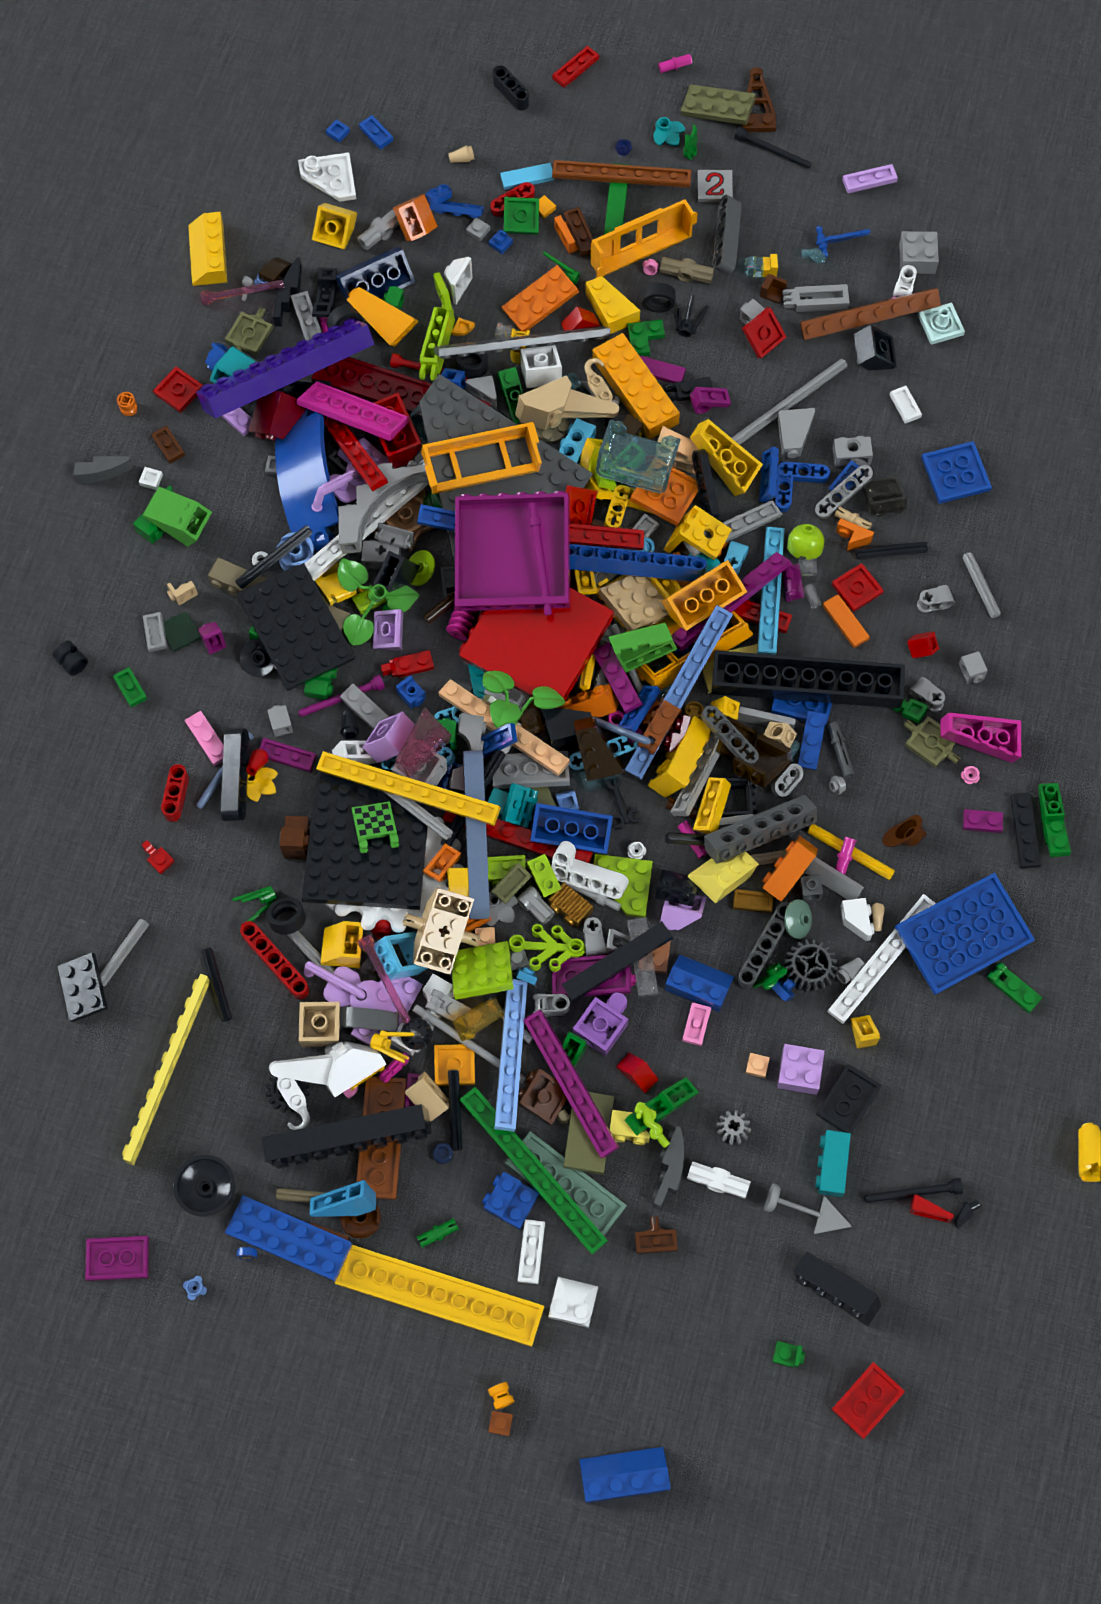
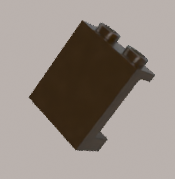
M760 734L756 737V747H754L759 754L755 765L735 757L733 759V773L765 788L792 763V749ZM752 754L746 756L747 760L753 758Z

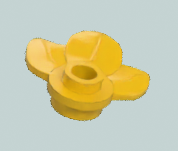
M268 767L261 768L254 776L255 779L253 781L248 780L251 777L248 774L247 796L249 799L258 802L261 794H276V787L272 780L278 775L277 771Z

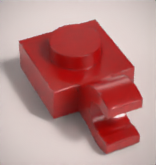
M148 840L141 845L144 851L150 855L147 862L160 875L175 862L162 847L156 850Z

